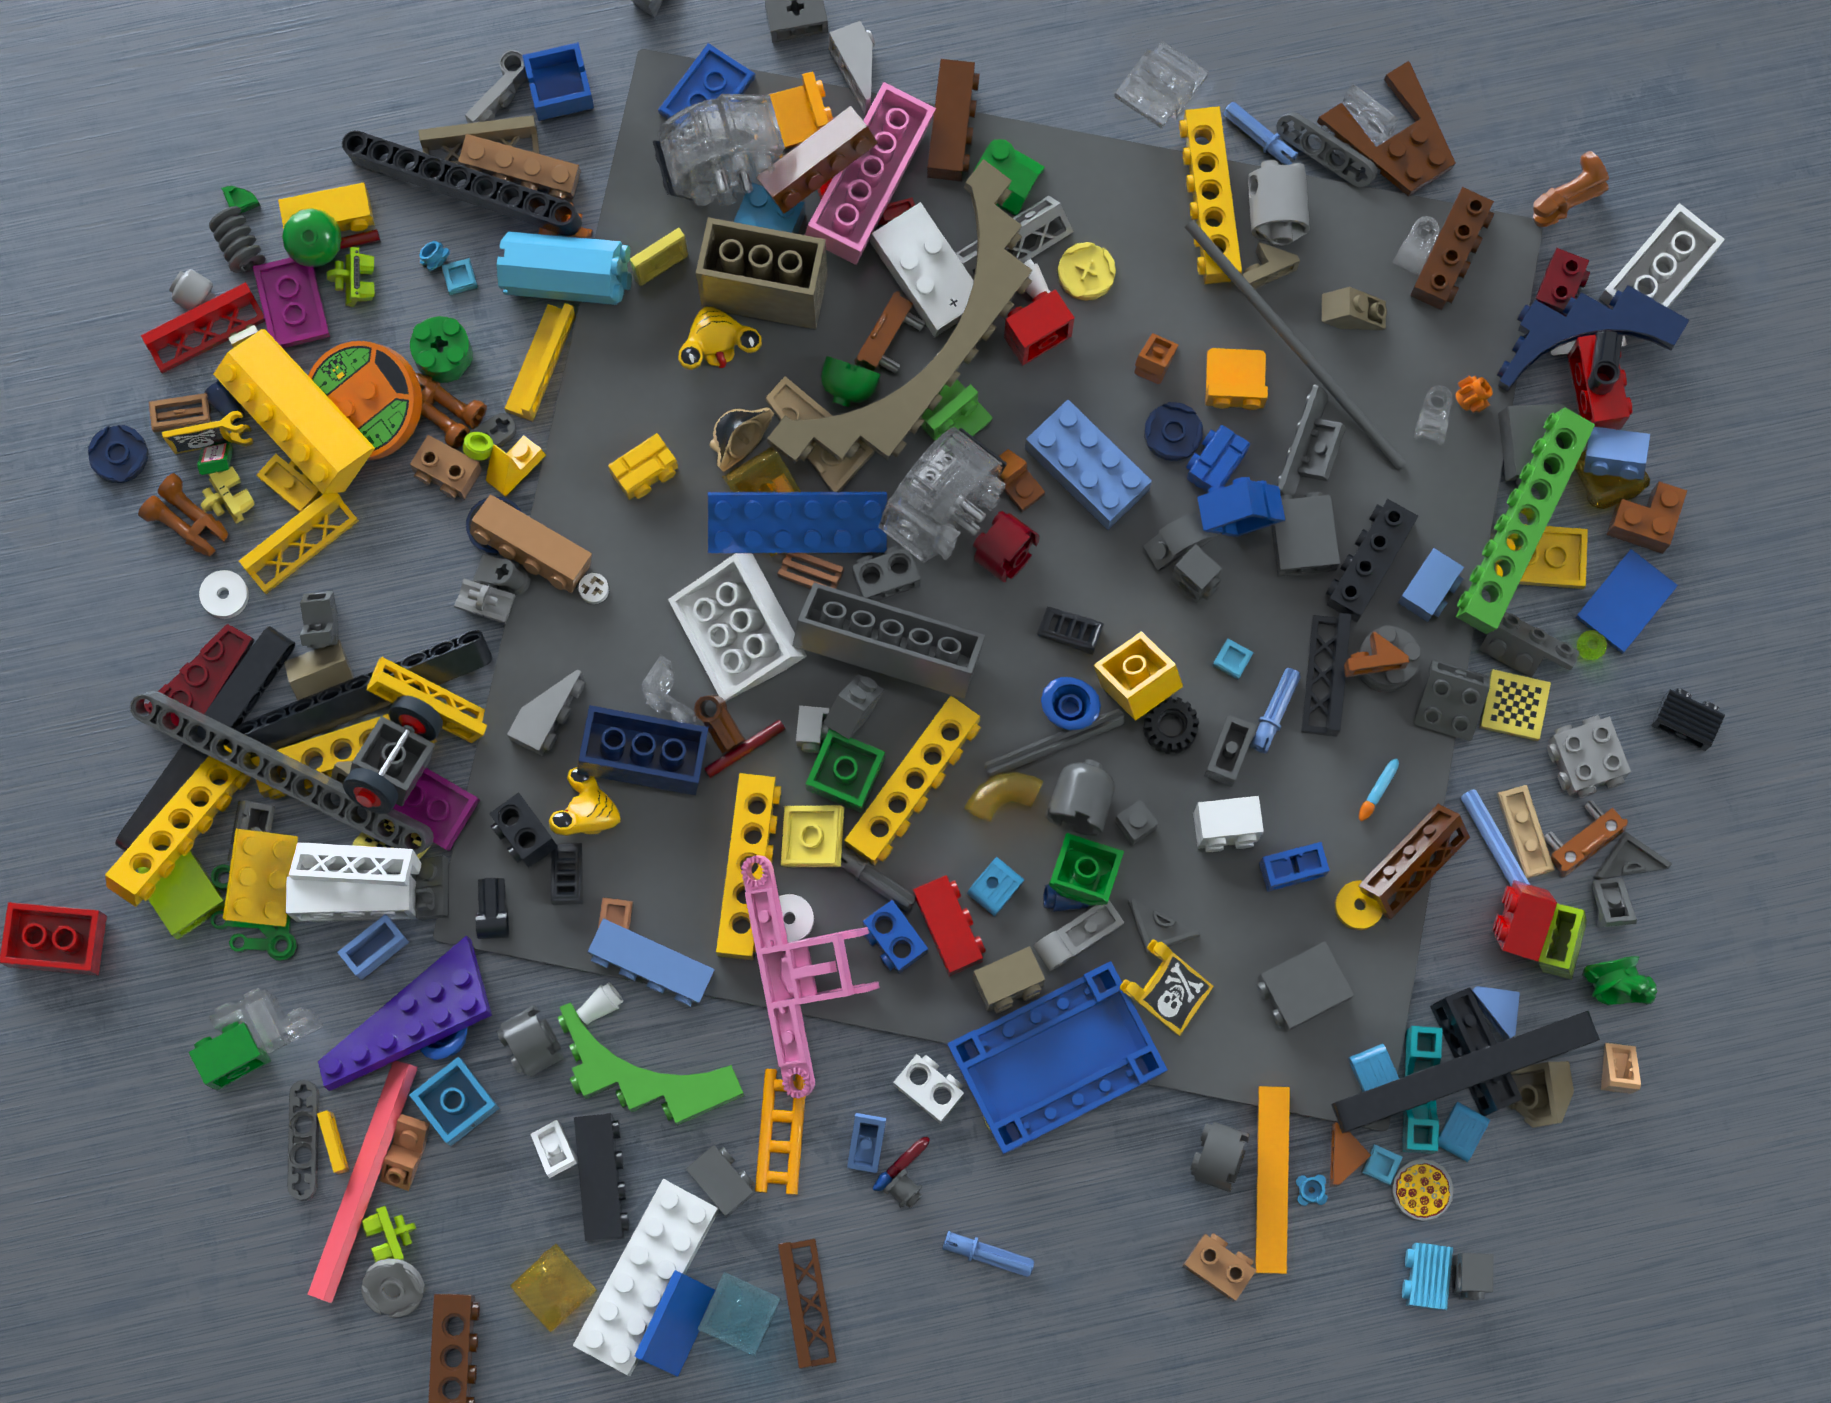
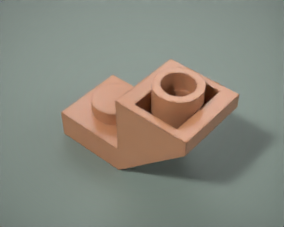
M404 1114L400 1115L396 1124L393 1144L384 1158L380 1182L409 1191L426 1146L430 1123Z

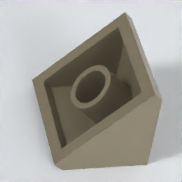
M338 640L337 645L318 648L284 662L289 683L297 700L355 678L340 640Z

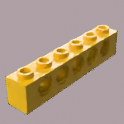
M1220 106L1185 110L1184 119L1179 121L1180 137L1186 139V148H1183L1184 165H1189L1190 175H1186V185L1188 193L1193 192L1194 202H1190L1191 220H1196L1199 227L1216 246L1223 249V254L1242 273ZM1198 137H1204L1209 141V143L1206 145L1198 144L1195 139ZM1202 164H1207L1211 166L1213 170L1210 172H1203L1202 170H1200L1199 166ZM1206 191L1213 192L1216 198L1212 200L1206 199L1202 193ZM1216 219L1220 225L1211 227L1206 223V220ZM1194 239L1195 247H1200L1201 257H1197L1198 274L1204 276V283L1231 282L1228 276Z
M950 696L846 837L845 845L865 860L871 861V864L874 866L878 860L884 862L893 850L890 844L896 836L901 838L910 827L911 823L908 819L915 811L919 814L929 800L925 797L932 787L936 790L945 779L946 774L943 771L949 763L954 766L964 752L960 749L967 739L971 742L980 731L981 727L978 725L980 715ZM947 728H953L958 732L959 736L955 740L948 741L943 738L942 732ZM929 752H936L940 755L941 760L935 765H930L924 760V757ZM911 776H919L924 783L920 788L912 789L906 782ZM894 800H901L905 803L906 808L901 813H894L889 809V804ZM876 824H884L889 831L884 837H876L871 832L872 827Z
M389 714L383 715V717L390 720ZM380 717L284 747L277 751L309 766V762L313 757L321 756L323 757L322 765L315 770L331 777L334 765L337 762L354 760ZM435 738L434 740H432V741H430V742L435 743V742H437V740H436V738ZM341 748H352V753L347 759H338V752ZM259 757L251 758L252 763L259 766ZM278 766V768H277V773H278L279 777H280V772H281V770H282V768H283L282 766ZM256 779L259 792L264 798L269 797L273 800L287 795ZM304 780L305 789L313 787L310 780Z
M224 745L225 749L232 753L233 750ZM208 756L105 874L106 887L135 907L142 900H148L154 893L157 882L162 877L167 878L171 874L176 860L181 855L185 856L190 852L195 838L200 833L204 834L209 830L214 816L219 811L223 812L228 808L233 794L238 789H244L249 783L251 776ZM222 779L226 781L222 785H216L212 783L214 780ZM197 801H204L207 803L205 806L197 807L193 805ZM178 823H186L188 825L183 829L174 827ZM159 845H166L169 847L165 851H158L155 849ZM140 867H147L150 869L148 872L143 874L136 872V869Z
M739 773L716 953L719 957L754 960L756 948L747 904L740 903L737 900V896L742 890H745L741 866L747 858L761 855L768 858L772 863L774 845H769L770 833H776L777 816L772 815L773 806L780 803L781 786H776L775 777ZM761 801L766 805V808L761 814H753L749 811L751 803ZM755 830L762 834L761 840L756 844H749L745 841V836L750 831ZM759 863L757 870L752 873L756 879H760L763 877L762 874H764L762 872L764 869L761 868L762 865H759ZM741 919L747 920L750 923V929L744 934H738L733 930L734 924Z

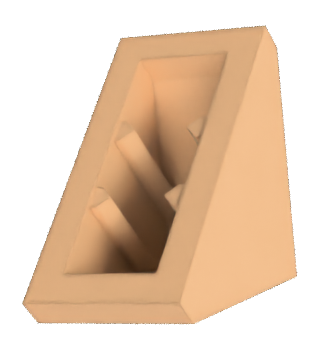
M1605 1043L1601 1090L1628 1094L1640 1090L1641 1080L1636 1046Z

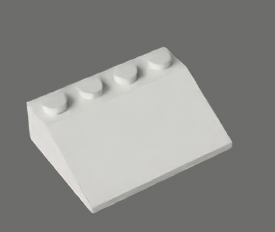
M735 553L668 599L714 688L725 702L784 672L807 657L804 649L792 646L795 632L752 553Z

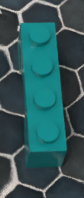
M1411 1026L1407 1029L1405 1077L1439 1065L1442 1056V1028ZM1436 1100L1403 1112L1402 1152L1436 1153L1438 1151L1439 1119Z

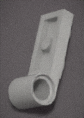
M509 50L501 56L499 64L503 76L465 114L467 123L492 121L495 118V113L501 107H507L513 101L516 90L528 78L522 53L516 50ZM513 64L521 66L517 71L507 70Z
M1108 900L1107 905H1095L1059 930L1053 931L1040 939L1033 947L1049 971H1053L1124 925V921L1110 900Z

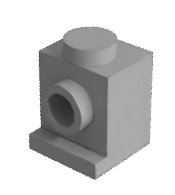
M799 706L796 745L797 747H802V751L819 753L821 740H825L828 733V726L823 724V720L826 719L830 711L829 708Z

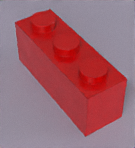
M947 875L913 889V895L916 897L918 907L949 977L982 963V954L986 950L980 936L974 937L969 927L974 925L968 909L962 910L957 900L962 896L955 880L950 882Z

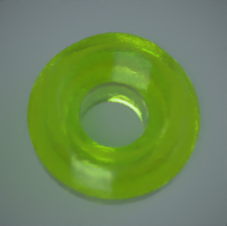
M1589 630L1579 636L1576 647L1583 658L1597 660L1606 652L1607 642L1601 633ZM1589 640L1595 641L1597 648H1589L1587 642Z

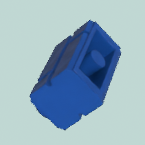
M1220 425L1216 432L1212 429L1209 431L1202 442L1205 449L1200 456L1195 453L1186 466L1190 470L1187 476L1188 481L1202 488L1207 493L1209 488L1225 486L1250 447V443L1247 440L1236 435L1223 425Z

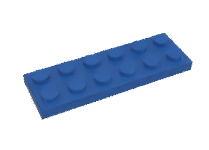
M708 492V553L885 552L887 550V492Z

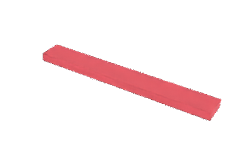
M394 1061L391 1065L307 1295L329 1303L333 1302L381 1171L384 1158L393 1138L397 1120L402 1113L418 1068L416 1066L399 1061Z

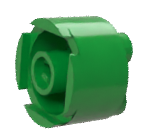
M436 316L426 319L414 327L410 339V351L418 370L423 375L432 377V381L439 383L453 382L464 375L463 373L472 363L473 350L465 329L456 319ZM443 347V352L438 353L439 348Z

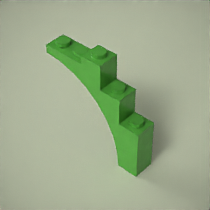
M571 1002L559 1007L562 1015L557 1018L564 1034L570 1032L574 1043L569 1045L576 1062L579 1060L583 1062L572 1068L575 1076L570 1077V1081L576 1094L582 1093L585 1099L619 1085L620 1089L615 1092L622 1108L628 1106L629 1110L634 1112L665 1098L666 1102L661 1104L668 1121L674 1119L678 1126L745 1096L732 1065L708 1073L691 1075L660 1074L636 1067L615 1056L601 1045L583 1025Z

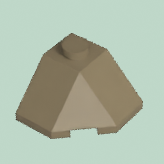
M1569 1061L1544 1062L1511 1072L1523 1099L1508 1107L1519 1112L1525 1118L1524 1121L1532 1128L1562 1123L1574 1093Z

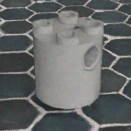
M1268 160L1261 163V168L1249 173L1248 189L1252 235L1257 239L1269 241L1271 245L1284 246L1307 234L1310 230L1304 164L1279 165L1278 161Z

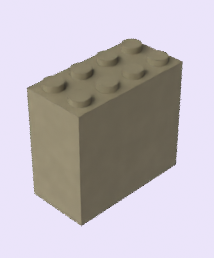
M708 217L696 269L701 307H714L725 313L816 329L828 276L826 240Z

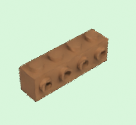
M469 134L465 135L458 160L462 166L520 184L536 191L537 189L546 191L548 195L565 200V197L574 198L581 173L580 167L577 164Z
M491 494L471 520L470 534L477 542L482 545L488 544L495 548L500 555L508 560L513 559L531 574L541 575L549 580L557 589H564L572 593L590 568L592 553Z

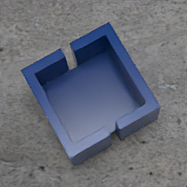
M579 42L522 55L538 121L594 108Z
M1250 477L1237 478L1232 481V485L1209 488L1207 494L1197 497L1203 531L1239 537L1285 521L1279 486L1267 484L1263 480L1251 481Z

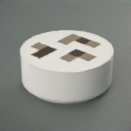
M598 573L585 575L579 582V593L582 599L589 604L603 602L609 594L607 580Z

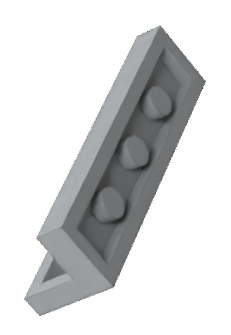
M1047 196L1013 217L1014 220L1022 225L1018 233L1022 238L1012 249L1014 250L1013 256L1022 263H1025L1074 232L1060 202ZM1058 217L1063 228L1054 234L1046 233L1049 223ZM1031 233L1038 235L1035 246L1030 249L1022 248L1026 236ZM977 240L955 253L973 280L974 273L972 270L976 268Z

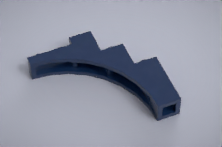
M1629 285L1626 286L1623 292L1617 290L1609 303L1613 309L1608 308L1582 292L1577 300L1571 297L1563 311L1567 315L1566 317L1535 300L1531 307L1525 305L1517 318L1521 322L1518 331L1527 335V337H1519L1512 349L1516 355L1511 363L1505 360L1497 374L1501 378L1498 386L1508 392L1519 376L1537 359L1561 345L1577 340L1578 337L1596 335L1597 332H1617L1620 336L1650 341L1671 351L1690 320Z

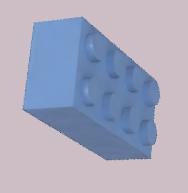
M1069 400L1064 402L1026 438L1025 450L1107 530L1150 491L1152 480Z

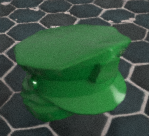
M1639 956L1624 957L1615 961L1588 965L1582 973V976L1592 983L1594 987L1592 998L1596 997L1599 1002L1608 1006L1624 1003L1652 1004L1658 990L1656 983L1650 976L1638 974L1636 965L1640 958Z

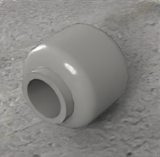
M191 269L185 273L180 271L169 289L172 292V301L188 311L215 297L211 293L213 283Z

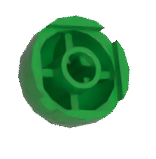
M310 208L298 211L286 222L282 234L284 249L289 257L300 265L308 267L324 266L332 261L340 251L341 229L335 219L322 210Z
M826 356L821 370V383L825 391L834 396L832 402L849 407L851 402L862 403L874 394L881 374Z

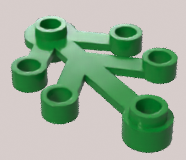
M221 864L216 866L211 872L212 883L221 890H227L228 882L221 883L220 878L225 873L229 874L230 866ZM223 911L214 912L210 918L212 926L218 930H225L228 927L260 929L266 936V938H247L240 933L234 934L230 938L229 945L237 953H243L246 950L267 951L273 959L285 961L290 959L296 952L297 942L295 937L289 933L291 917L288 914L285 927L277 926V930L273 925L225 920L223 925L218 926L215 921L218 916L224 914ZM238 938L244 939V945L241 948H235L234 946ZM281 941H286L287 948L284 951L277 950V944Z

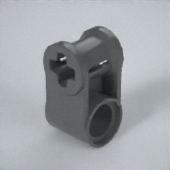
M483 554L472 581L520 595L528 589L531 577L527 571L515 568L514 563L507 559Z

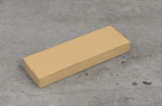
M1527 785L1497 793L1520 868L1526 878L1529 879L1553 872L1555 869Z

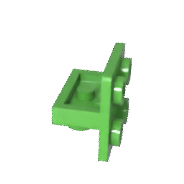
M957 379L951 388L945 385L939 393L943 398L933 411L929 408L921 417L925 422L921 427L946 453L960 428L974 437L992 421V416L978 402V391L971 384L965 388Z

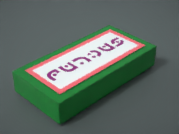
M231 442L202 447L197 463L199 474L205 475L228 470L233 454Z

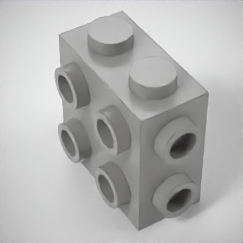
M1599 715L1587 718L1582 721V726L1572 728L1571 724L1554 730L1555 735L1549 739L1550 745H1547L1549 757L1552 762L1557 763L1560 771L1558 773L1559 783L1563 790L1567 789L1569 796L1579 794V797L1583 798L1596 793V787L1605 784L1608 789L1625 783L1624 778L1631 773L1610 716L1603 719Z

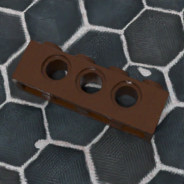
M434 1294L428 1403H475V1397H470L471 1384H476L477 1366L472 1365V1352H477L478 1333H473L474 1321H479L480 1303L475 1302V1296ZM460 1318L464 1323V1329L459 1335L454 1336L449 1332L448 1326L452 1319ZM454 1349H458L462 1354V1362L457 1367H451L447 1362L448 1353ZM451 1381L458 1382L461 1387V1392L455 1399H450L445 1393V1388Z

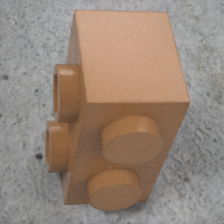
M427 435L410 463L416 479L427 485H430L432 482L440 486L439 490L453 499L458 496L465 500L482 472L478 461L469 458L430 435Z
M1212 1233L1210 1237L1204 1234L1182 1266L1234 1302L1256 1272V1269L1251 1266L1253 1260L1239 1251L1236 1255L1226 1249L1228 1243L1216 1234Z

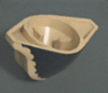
M766 407L752 411L733 409L724 413L718 419L714 427V439L710 442V448L718 453L717 466L723 472L745 458L758 445L775 414L770 408Z

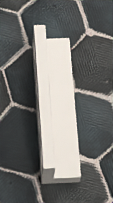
M297 843L289 876L294 880L407 886L410 874H419L422 863L413 849ZM301 865H303L304 868H311V869L308 870V871H306V870H300V869H301ZM328 869H334V870H339V871H338V872H330ZM357 870H371L367 874H359ZM386 872L401 874L400 876L387 875Z

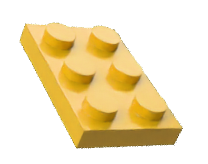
M1546 526L1519 584L1584 589L1586 587L1588 529ZM1507 538V546L1515 551L1514 542ZM1496 564L1495 572L1502 577L1503 570Z
M236 828L223 914L224 920L285 927L287 918L286 881L287 877H290L289 872L298 836Z

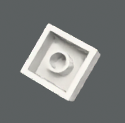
M1259 796L1198 802L1193 812L1198 849L1205 848L1206 852L1222 851L1224 846L1235 845L1236 849L1253 847V842H1258L1264 832Z

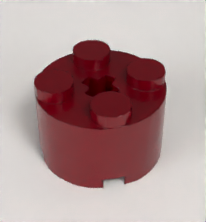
M1000 511L993 519V526L986 534L982 532L974 541L973 547L977 549L974 560L999 580L1006 582V576L1010 579L1014 578L1027 564L1032 556L1028 551L1032 544L1037 547L1040 536L1012 514Z

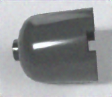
M1086 759L1084 763L1077 762L1067 765L1059 776L1045 817L1060 827L1062 822L1075 826L1073 832L1098 836L1099 832H1103L1114 794L1115 783L1108 772L1101 769V763L1094 760Z

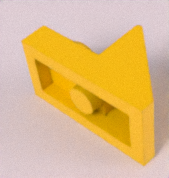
M525 436L507 453L494 444L490 455L486 482L506 497L546 454Z

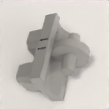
M463 579L454 607L506 624L516 596L506 591Z

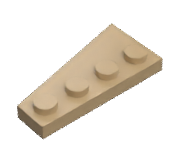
M786 376L766 397L767 403L780 421L785 415L791 420L819 419L832 416ZM860 439L857 443L861 446L851 459L845 457L842 462L814 441L811 443L814 449L807 458L832 492H840L874 454V450Z

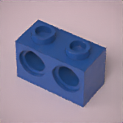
M1322 842L1265 856L1259 862L1267 892L1326 877L1330 871Z
M893 900L863 920V926L868 927L869 934L864 935V937L871 946L878 945L883 952L880 958L890 971L895 968L898 974H900L928 953V947ZM882 919L889 920L893 928L889 933H879L875 928L877 922ZM906 944L910 947L911 953L906 958H898L893 953L895 946Z

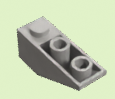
M580 670L574 671L523 706L507 733L510 741L540 756H543L545 750L550 751L557 739V735L554 734L560 723L564 724L570 715L571 708H569L573 697L578 698L583 691L585 682L582 681L584 679Z

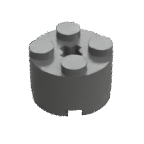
M1385 625L1373 632L1378 633L1407 654L1410 662L1405 669L1359 675L1369 688L1378 692L1394 691L1405 687L1416 673L1421 659V648L1410 633L1398 627ZM1372 632L1366 637L1358 652H1369V656L1372 655L1370 644Z
M535 1005L501 1023V1028L496 1031L501 1043L505 1047L509 1045L514 1054L510 1059L519 1074L523 1072L530 1077L564 1058L563 1054L556 1052L561 1047L547 1020L539 1021L535 1015L540 1012Z
M1215 1121L1212 1125L1206 1123L1201 1136V1146H1204L1202 1153H1195L1190 1169L1192 1170L1191 1174L1195 1176V1180L1231 1192L1232 1183H1235L1246 1152L1243 1148L1245 1142L1248 1143L1250 1134Z

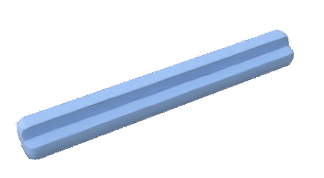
M1473 789L1464 793L1461 796V800L1510 886L1512 887L1514 880L1530 885L1477 791Z

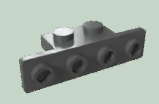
M1314 384L1311 393L1307 395L1303 417L1296 426V437L1293 445L1287 451V462L1284 471L1277 480L1281 496L1292 495L1294 498L1301 476L1324 481L1329 479L1346 427L1340 422L1321 419L1328 401V395L1320 385Z
M1507 612L1504 613L1498 628L1486 635L1479 648V651L1532 678L1544 657L1568 670H1572L1580 653L1569 643L1562 642L1548 635L1544 630L1533 627L1520 620L1516 615Z

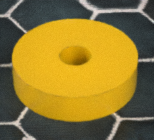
M1362 880L1346 884L1339 891L1335 899V912L1338 919L1346 927L1354 930H1365L1374 926L1383 915L1377 901L1361 892L1358 885ZM1355 901H1362L1365 905L1364 910H1357L1354 906Z

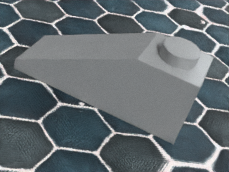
M861 21L829 32V50L866 116L871 107L872 50L875 46V41L871 31H866Z

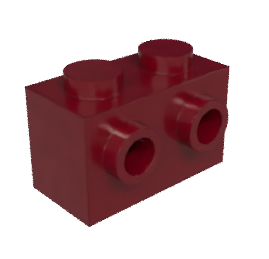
M1556 248L1535 300L1566 317L1567 315L1563 313L1571 297L1577 300L1578 288H1584L1590 275V271L1586 270L1589 260Z

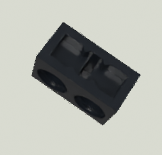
M519 792L489 813L495 822L491 825V828L500 840L505 837L508 839L511 846L507 850L517 863L523 860L526 866L530 868L558 847ZM519 816L516 824L506 825L509 818ZM528 839H536L535 844L531 848H523L524 843Z

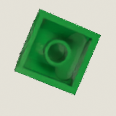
M993 139L987 146L976 168L984 159L1012 180L1008 188L1012 191L1010 196L1002 206L998 203L996 206L1016 216L1020 214L1026 198L1045 167L1015 150L1010 142L1003 139Z
M1066 833L1049 886L1061 896L1081 903L1107 905L1124 851Z

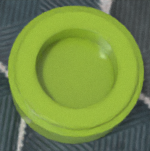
M471 432L465 436L462 448L465 455L469 458L485 460L490 457L494 444L491 437L487 434Z

